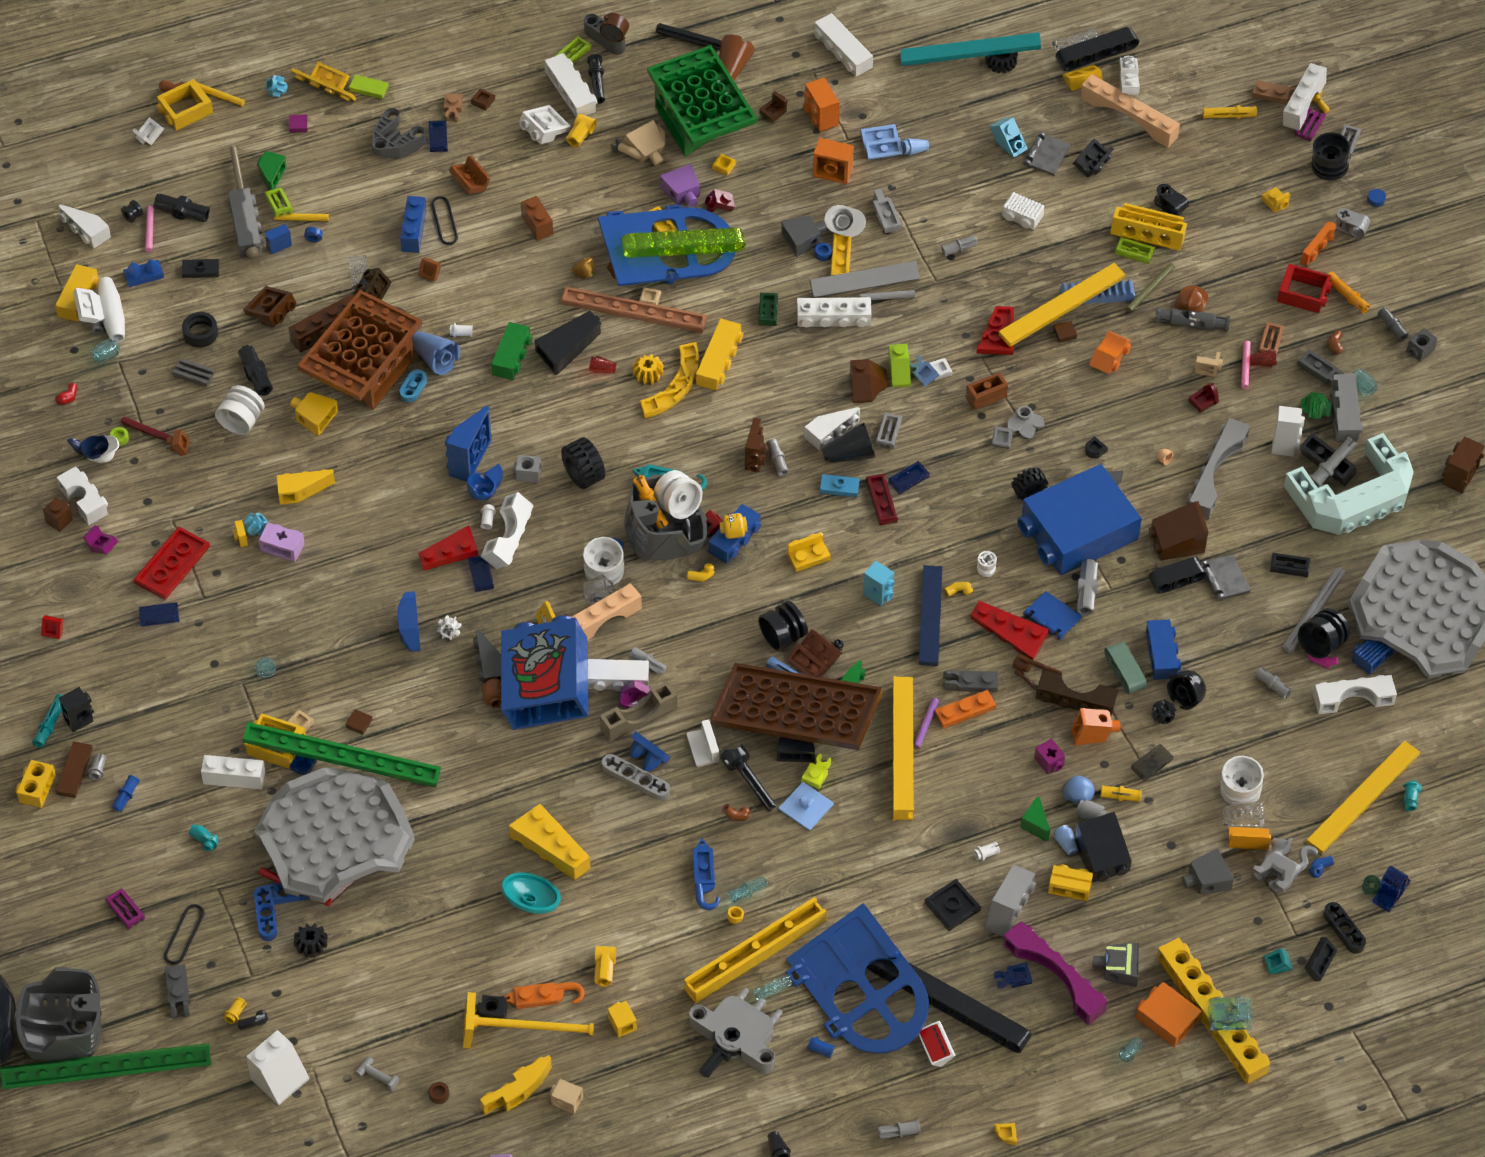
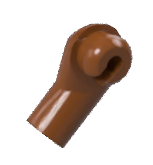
M162 80L159 83V88L163 92H167L184 84V82L173 84L167 80Z

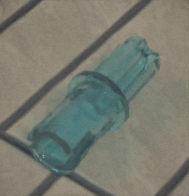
M759 877L749 883L744 882L740 887L728 891V896L734 904L747 896L751 897L752 893L767 887V881L765 877Z

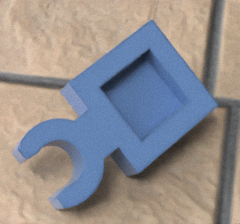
M917 355L918 363L912 364L910 361V367L914 370L913 374L926 387L939 374L928 361L924 363L922 358Z

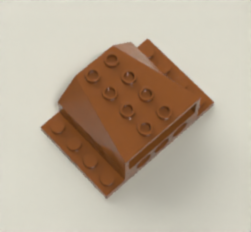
M359 290L300 361L297 368L299 371L362 401L370 409L374 410L414 361L412 337L422 326V320Z

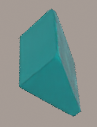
M1283 948L1264 956L1270 974L1293 969L1288 953Z

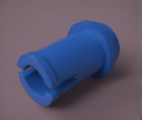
M811 1037L807 1046L810 1052L815 1051L831 1058L835 1046L818 1040L819 1037Z

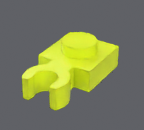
M818 754L816 765L813 763L809 764L802 776L801 782L820 789L828 775V770L826 769L831 765V758H828L826 762H821L822 754Z

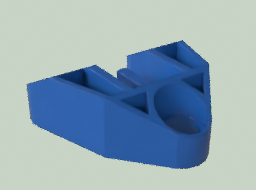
M415 591L405 592L397 608L400 641L410 652L421 651L416 596Z

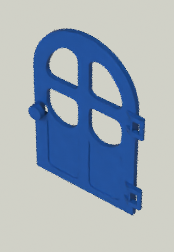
M681 204L665 206L666 210L624 214L623 211L607 212V216L598 217L599 226L618 286L661 281L673 284L675 280L717 274L728 267L735 256V235L730 226L718 215L700 208H683ZM687 218L703 220L714 226L717 233L710 236L691 237L684 220ZM671 220L675 223L680 238L659 240L652 234V226L658 221ZM719 245L723 250V254L718 260L704 266L697 262L694 247ZM680 248L684 251L688 266L685 268H670L660 259V253L664 250Z
M864 903L786 958L792 968L785 972L795 987L801 983L806 985L830 1018L823 1026L833 1039L842 1035L848 1043L859 1050L876 1054L889 1053L901 1049L913 1041L925 1025L929 1011V999L926 988L920 977ZM885 959L891 961L899 970V976L881 990H875L865 976L866 968L876 960ZM796 972L800 978L795 980L791 974ZM852 981L857 983L863 990L866 1000L849 1013L843 1014L834 1004V994L842 983ZM904 986H910L915 994V1012L911 1020L906 1023H900L887 1007L885 1001ZM875 1009L890 1027V1033L882 1040L868 1039L853 1030V1023L869 1011ZM832 1024L838 1029L835 1033L829 1027Z

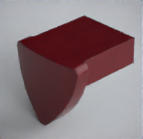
M1208 383L1203 386L1202 389L1189 396L1188 402L1200 413L1212 405L1218 404L1219 396L1216 385Z

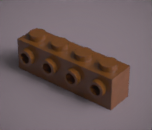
M352 294L289 327L290 341L300 353L314 346L353 299Z

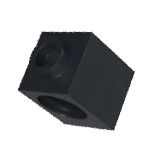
M482 995V1001L477 1004L476 1014L485 1018L506 1019L508 1009L507 997ZM490 1008L496 1009L495 1011H488Z

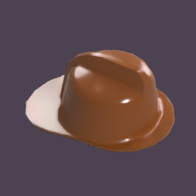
M1199 286L1184 287L1176 299L1174 308L1203 312L1208 302V294Z

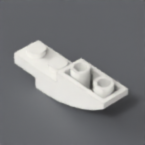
M1124 56V58L1119 59L1121 93L1128 95H1138L1140 92L1138 61L1133 56Z

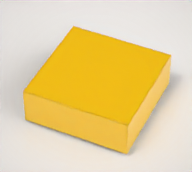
M720 154L712 164V170L728 176L736 165V160Z

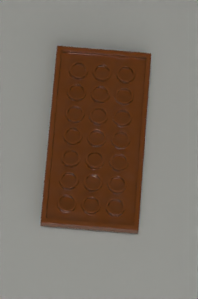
M735 663L709 721L711 725L859 750L882 697L883 688Z

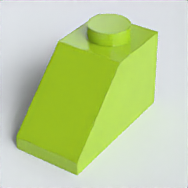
M889 345L888 361L892 388L911 386L908 345Z

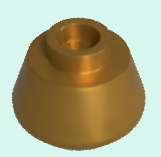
M588 256L572 266V273L579 278L584 277L585 280L594 274L593 270H595L593 258Z

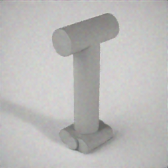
M367 1056L355 1074L358 1077H362L366 1072L387 1084V1089L392 1092L399 1084L398 1076L390 1077L372 1067L371 1065L374 1060Z

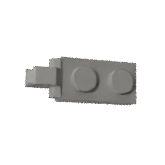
M881 189L874 190L875 200H873V207L884 233L901 230L902 224L891 198L884 197Z

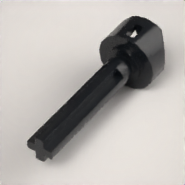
M743 744L736 749H725L720 755V759L728 771L738 770L768 812L776 808L777 805L746 763L750 758V754Z

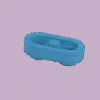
M414 370L410 372L402 384L400 398L404 402H414L427 384V375L424 371Z

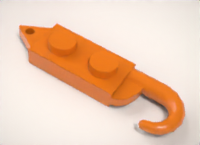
M553 982L514 987V990L504 997L509 999L507 1000L508 1004L516 1006L517 1009L555 1005L562 1001L564 991L568 990L578 991V998L572 1000V1004H576L583 1000L585 991L576 982L558 984Z

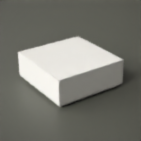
M945 358L930 362L939 374L934 379L935 381L952 376V370Z

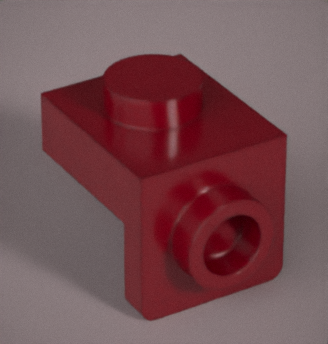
M713 189L705 199L707 211L713 212L716 208L732 212L735 208L733 195L729 192Z

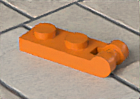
M1327 222L1302 253L1301 264L1307 267L1311 261L1314 262L1319 251L1324 250L1328 241L1334 239V232L1336 230L1334 222Z

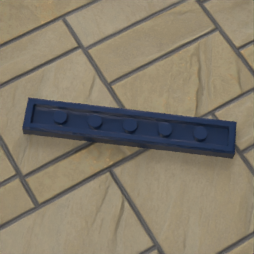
M923 565L919 665L938 666L943 566Z

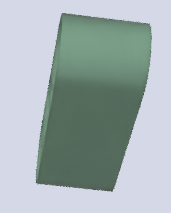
M1124 642L1104 649L1108 663L1127 694L1147 687L1144 674Z

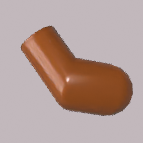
M1335 330L1327 341L1330 351L1334 352L1335 355H1339L1343 351V347L1340 346L1339 342L1343 334L1339 330Z
M728 803L722 807V811L731 820L745 821L749 818L750 809L747 807H741L740 811H736Z

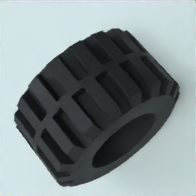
M581 437L561 449L564 467L569 477L579 488L585 489L605 478L603 460L596 447L587 438Z

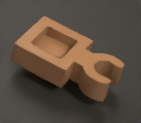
M445 94L444 112H446V121H449V117L454 116L455 121L458 122V112H462V94Z

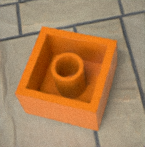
M825 77L806 83L805 91L803 92L805 99L803 109L805 113L809 114L812 125L816 126L819 132L837 126L839 123V100Z
M819 138L813 157V177L847 184L853 169L854 145Z

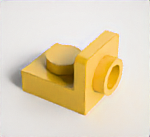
M1275 187L1262 194L1261 199L1275 213L1289 205L1291 194L1289 192L1283 194Z

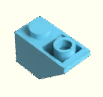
M1014 117L1002 118L989 126L996 142L1012 158L1028 150Z

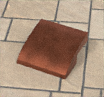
M811 629L802 643H797L786 659L805 675L822 677L843 652L816 630Z

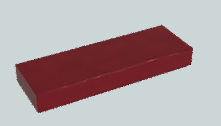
M885 474L867 476L866 483L879 526L897 523L898 517Z

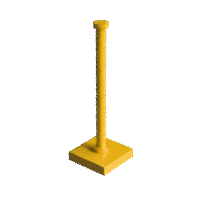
M467 993L464 1013L463 1048L471 1049L474 1027H477V1025L588 1033V1035L593 1036L594 1023L582 1025L478 1017V1015H475L476 993Z

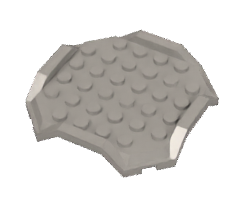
M1416 540L1383 545L1348 601L1351 615L1355 617L1357 623L1356 629L1360 639L1381 641L1416 662L1427 679L1441 677L1442 674L1452 673V675L1465 673L1485 641V574L1476 561L1443 542Z
M325 767L287 782L271 798L254 830L255 837L261 841L277 872L284 892L298 897L300 894L310 896V900L325 903L340 886L378 870L399 872L405 861L404 857L407 851H410L415 841L405 811L388 782L355 772Z

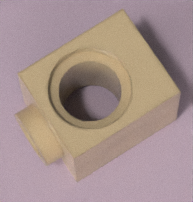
M560 1079L557 1085H553L549 1094L552 1106L575 1114L583 1099V1088Z

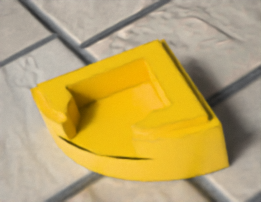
M1015 1123L994 1124V1131L1001 1141L1010 1145H1017Z

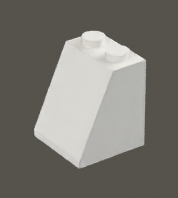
M278 1030L246 1056L251 1080L278 1106L309 1080V1076L292 1043Z

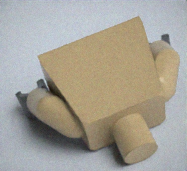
M652 120L627 134L622 141L623 143H621L620 139H616V145L611 143L612 151L615 153H625L638 159L640 162L650 158L654 166H657L663 162V158L659 153L665 147L666 131L657 124V120Z

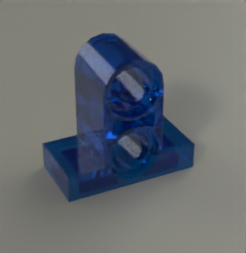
M1389 866L1372 903L1390 913L1410 885L1411 880L1408 879L1409 876L1397 868Z

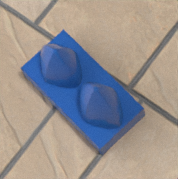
M150 259L147 263L141 265L131 262L128 268L123 270L129 288L164 278L159 260Z
M635 731L631 736L634 740L630 749L631 758L640 757L647 750L649 751L644 760L643 770L651 771L661 764L662 761L667 763L671 758Z

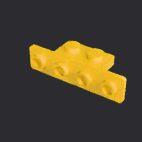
M317 62L311 76L297 69H291V72L295 75L294 78L304 82V80H307L311 86L315 88L321 86L325 88L324 91L331 95L337 93L341 99L348 102L349 100L356 101L357 99L353 94L343 90L350 77L344 72L321 62Z

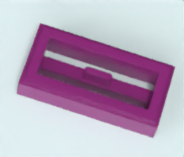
M1312 108L1308 109L1306 120L1301 129L1295 131V136L1310 142L1326 115L1325 113L1319 114L1317 110L1313 112ZM1312 116L1305 130L1303 131V133H1301L1309 117ZM1317 118L1318 121H1317L1316 125L1314 126V128H1313V130L1311 131L1310 135L1307 136V133H1308L1309 129L1311 128L1312 124L1314 123L1315 119Z
M122 888L105 898L108 906L128 930L132 928L133 924L137 925L139 920L143 921L145 919L144 914ZM119 895L123 897L127 904L136 913V917L132 915L128 908L119 899ZM113 899H114L115 902L120 906V908L124 911V913L129 917V919H130L129 921H128V920L126 919V917L122 914V912L118 909V907L113 903V901H112Z

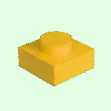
M242 520L235 521L236 529L232 530L234 540L239 541L240 547L248 546Z

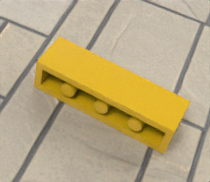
M720 318L696 373L697 386L717 391L719 385H723L726 370L729 371L731 366L732 356L735 357L737 353V344L741 343L744 333L741 332V324Z

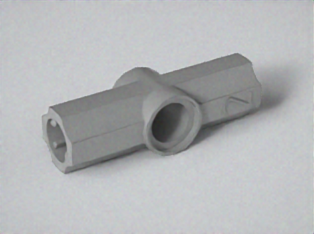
M1092 559L1082 561L1080 578L1078 580L1077 612L1082 616L1093 614L1095 597L1097 595L1098 563Z

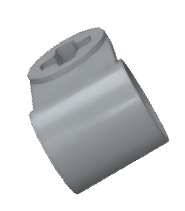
M1347 208L1338 209L1336 213L1337 219L1334 221L1337 231L1352 235L1355 238L1364 237L1370 225V219L1366 215L1356 213Z

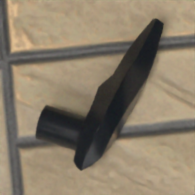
M674 518V525H683V532L689 543H691L690 518Z

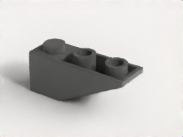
M477 629L473 643L474 649L479 651L476 654L477 665H481V670H478L479 680L484 683L491 678L501 680V654L483 633Z

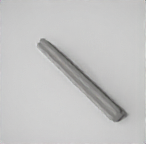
M1341 567L1334 569L1284 643L1283 649L1287 653L1293 652L1299 643V627L1321 611L1344 577L1345 571Z

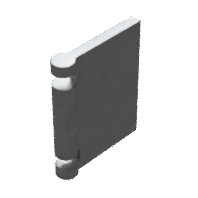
M1040 132L1023 164L1026 167H1032L1055 176L1070 144Z
M1233 554L1201 562L1207 573L1206 579L1213 593L1218 594L1216 596L1218 601L1251 591Z

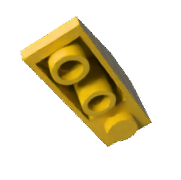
M323 469L320 471L277 475L280 504L299 503L335 484L334 470Z

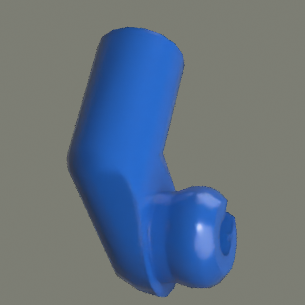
M1332 856L1315 859L1309 870L1311 876L1318 878L1323 874L1324 867L1334 865Z

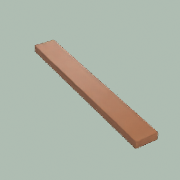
M565 287L561 298L562 305L703 333L707 321V315L571 287Z

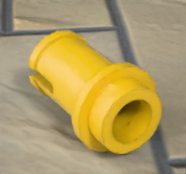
M236 997L229 1010L224 1012L223 1018L227 1023L234 1024L238 1022L239 1015L247 1005L245 1000Z

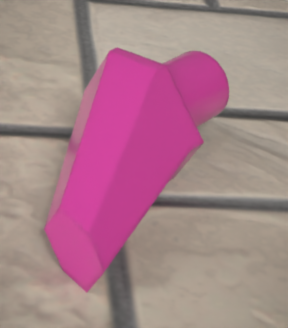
M1308 655L1310 661L1327 669H1330L1331 665L1339 664L1338 657L1328 658L1327 656L1326 658L1318 659Z

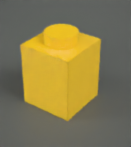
M627 1001L614 1003L608 1008V1019L618 1038L637 1030V1020Z

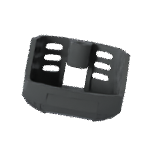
M657 474L645 478L649 488H652L654 491L656 483L663 475ZM632 484L624 526L633 551L640 558L651 561L669 560L688 556L700 550L705 543L707 535V524L701 505L694 514L689 516L692 531V542L689 543L683 532V525H674V517L663 509L661 510L668 521V525L664 526L663 522L660 521L663 528H657L655 522L658 516L659 505L653 500H641L636 485Z
M55 967L43 981L30 983L23 987L16 1009L18 1038L23 1050L31 1058L43 1061L90 1057L96 1052L101 1040L100 990L94 976L89 971ZM69 998V1006H66V1001ZM55 999H59L57 1007L54 1006ZM46 1000V1001H47V1005H46V1006H43V1003H44V1001ZM78 1024L86 1025V1028L83 1030H78L75 1027Z

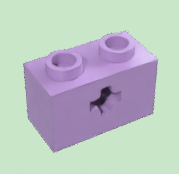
M267 523L259 538L260 551L296 562L305 545L303 533H300L298 530L284 528L279 524Z

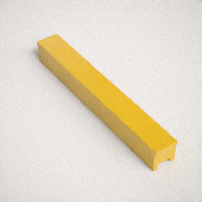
M893 676V821L913 820V677Z
M815 897L685 978L683 989L695 1004L826 922L827 911L821 908Z

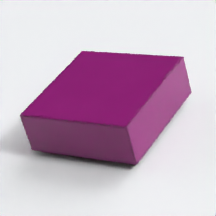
M307 114L289 115L290 133L307 132Z

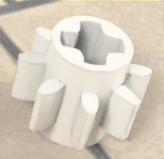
M446 615L445 621L439 620L438 624L441 627L437 629V632H441L442 639L447 637L452 640L454 635L459 636L460 631L458 629L462 624L456 621V616L449 618Z

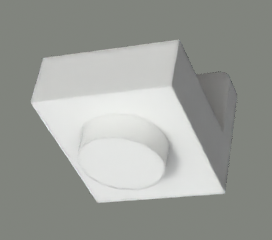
M149 117L139 131L134 128L133 132L137 134L135 138L141 143L147 142L152 146L164 128Z

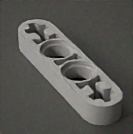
M608 754L603 757L602 769L606 774L656 800L664 801L669 798L670 785L666 781L616 755ZM612 762H614V765H610V767L607 766V763L611 764ZM624 770H631L633 774L626 777L622 772ZM646 778L650 783L648 785H641L639 781ZM662 788L665 789V792L661 791L660 793H658V790H662Z

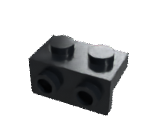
M1094 138L1072 164L1086 177H1090L1093 173L1096 175L1103 168L1101 164H1106L1112 157L1110 153L1114 148L1111 146L1107 150Z

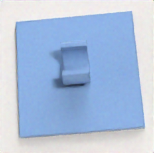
M802 782L778 810L810 831L834 803Z

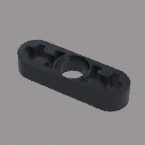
M1336 902L1328 903L1323 913L1325 920L1351 953H1361L1365 948V937L1340 904ZM1330 910H1332L1333 912L1337 911V914H1336V915H1335L1334 913H1331V914H1330L1329 912H1330ZM1346 924L1350 927V930L1344 932L1339 926ZM1353 940H1354L1356 943H1357V942H1360V945H1359V946H1358L1357 944H1354V945H1353V944H1352V943H1353Z

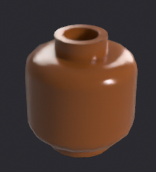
M497 678L489 679L482 686L484 702L492 708L501 707V680Z

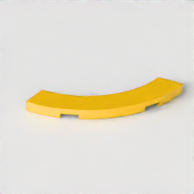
M696 342L679 345L680 367L669 387L663 392L660 391L654 396L640 400L644 419L670 409L689 392L694 384L699 368V352Z

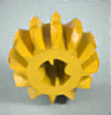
M652 353L650 356L643 354L642 358L637 357L636 362L633 364V376L638 382L643 381L644 385L650 382L653 385L654 381L659 382L660 377H663V363L659 357L653 358Z

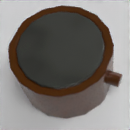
M617 13L605 15L599 28L602 36L612 42L624 40L629 29L627 19Z

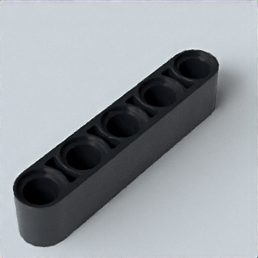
M1124 27L1062 48L1056 53L1055 57L1064 71H1071L1132 50L1138 46L1139 39L1131 27Z

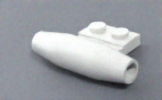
M110 277L101 278L98 281V295L93 290L76 288L73 293L79 321L90 323L102 321L110 341L113 343L122 342L125 339V318L120 296L113 280Z

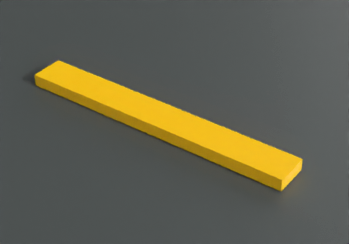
M1113 263L1000 330L999 336L1011 347L1125 279L1126 274Z
M1404 740L1307 839L1306 843L1315 847L1322 855L1419 756L1420 751Z

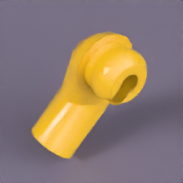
M705 564L704 569L700 572L688 571L687 580L706 581L714 575V566L712 564Z
M955 582L944 588L943 591L949 597L961 590L964 595H968L973 592V588L969 582Z

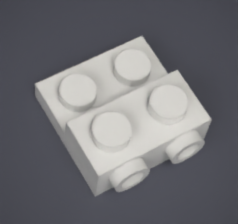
M550 105L524 111L519 121L521 129L528 131L531 139L540 144L554 141L556 135L569 132L571 128Z

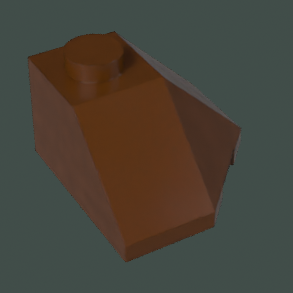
M869 359L850 360L849 374L853 403L872 402L879 392L884 391L888 387L887 370Z

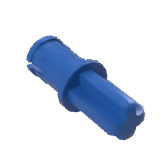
M129 775L123 787L119 788V794L112 804V809L116 812H122L128 800L132 799V793L140 781L137 777Z

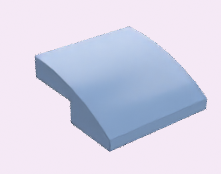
M896 124L861 129L860 134L868 160L903 155Z

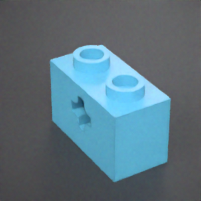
M875 561L864 573L863 595L880 606L886 601H890L894 595V572Z

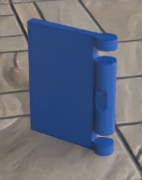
M1047 591L1023 613L1027 617L1032 612L1033 614L1030 619L1036 624L1049 629L1052 635L1059 631L1057 638L1060 640L1082 618V615Z

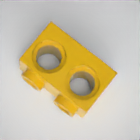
M34 760L30 761L28 767L24 768L21 783H18L16 787L19 803L38 808L43 807L56 777L53 765Z

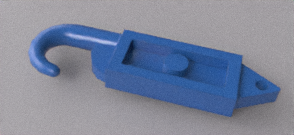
M701 838L697 847L693 849L696 902L700 908L712 910L719 905L720 897H717L714 903L707 904L704 901V893H708L715 888L713 848H710L704 839Z

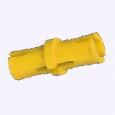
M1102 785L1101 798L1118 799L1119 802H1122V800L1140 802L1142 790L1127 789L1124 786L1119 788ZM1112 792L1126 793L1130 795L1113 794Z

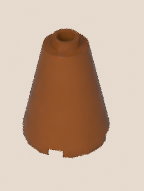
M730 34L725 35L721 40L719 58L732 79L735 80L754 54L755 48L750 41L744 42L742 37Z

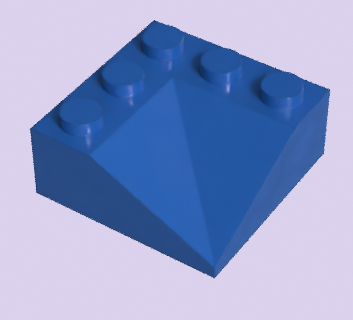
M489 406L483 407L455 427L451 435L446 437L447 468L450 477L467 482L468 477L476 472L492 440Z

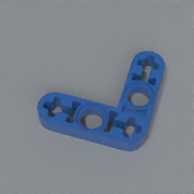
M278 883L262 885L256 888L254 899L260 938L264 941H271L277 936L274 905L303 901L309 898L302 894L299 897L290 894L284 897L279 896L278 892L283 887ZM265 893L266 903L262 904L261 894ZM263 910L271 911L268 917L260 915ZM269 923L270 933L266 934L265 924Z

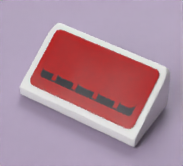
M940 1021L922 1028L918 1035L933 1066L942 1067L955 1057V1053Z

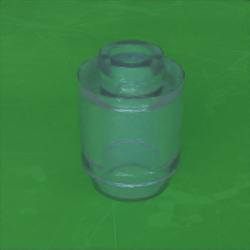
M109 338L94 346L91 354L97 363H103L117 356L120 347L116 340Z
M1357 369L1352 373L1356 374L1357 389L1363 395H1372L1377 390V381L1365 370Z

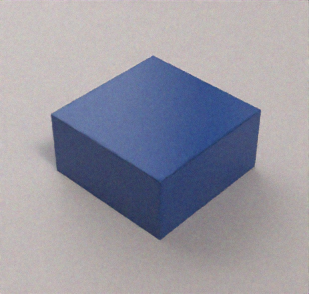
M285 224L265 232L266 246L271 254L292 246L290 230Z

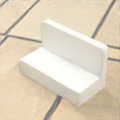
M709 719L704 720L701 723V730L687 733V739L696 767L719 762V749Z

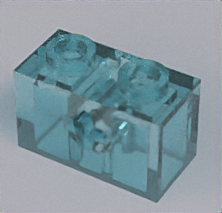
M1242 996L1235 998L1216 997L1209 1001L1210 1031L1252 1029L1254 1018L1251 998Z

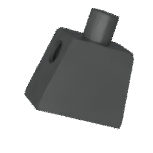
M810 216L781 222V233L796 257L815 248L820 243V233L827 231L824 221L815 224Z
M1218 848L1193 860L1190 863L1189 874L1182 876L1185 888L1195 885L1198 892L1202 895L1231 890L1234 880Z

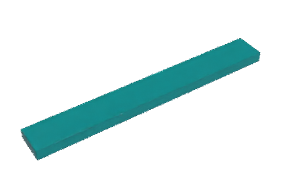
M1040 32L900 49L902 66L1039 50L1041 49Z

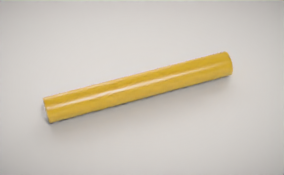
M198 83L202 90L209 95L242 107L245 104V100Z
M281 213L277 218L274 215V220L329 221V214L286 213L283 216Z

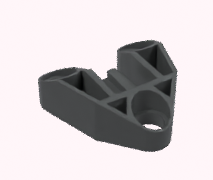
M388 108L373 129L372 150L379 156L401 159L418 151L425 144V129L421 126H414L403 135L400 134V131L396 130L400 124V112L396 108ZM392 115H396V116H397V117L394 118V119H389V117L392 116ZM418 133H422V134H423V135L420 136V137H415V136H414V135H416V134H418Z

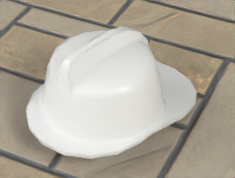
M844 205L832 206L826 212L824 219L830 231L848 237L860 234L866 224L865 216L861 211Z

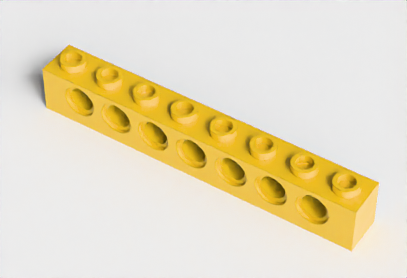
M1178 937L1159 947L1156 958L1183 996L1202 1010L1200 1020L1245 1083L1249 1084L1268 1074L1269 1058L1266 1054H1262L1256 1040L1247 1033L1244 1023L1239 1022L1233 1008L1224 1001L1221 991L1216 990L1213 986L1211 977L1203 972L1200 962L1190 954L1188 945L1183 943ZM1199 992H1204L1207 995H1201ZM1210 1008H1216L1218 1011H1213ZM1222 1024H1228L1229 1027H1224ZM1233 1040H1239L1241 1043H1236ZM1245 1056H1251L1253 1059H1247Z

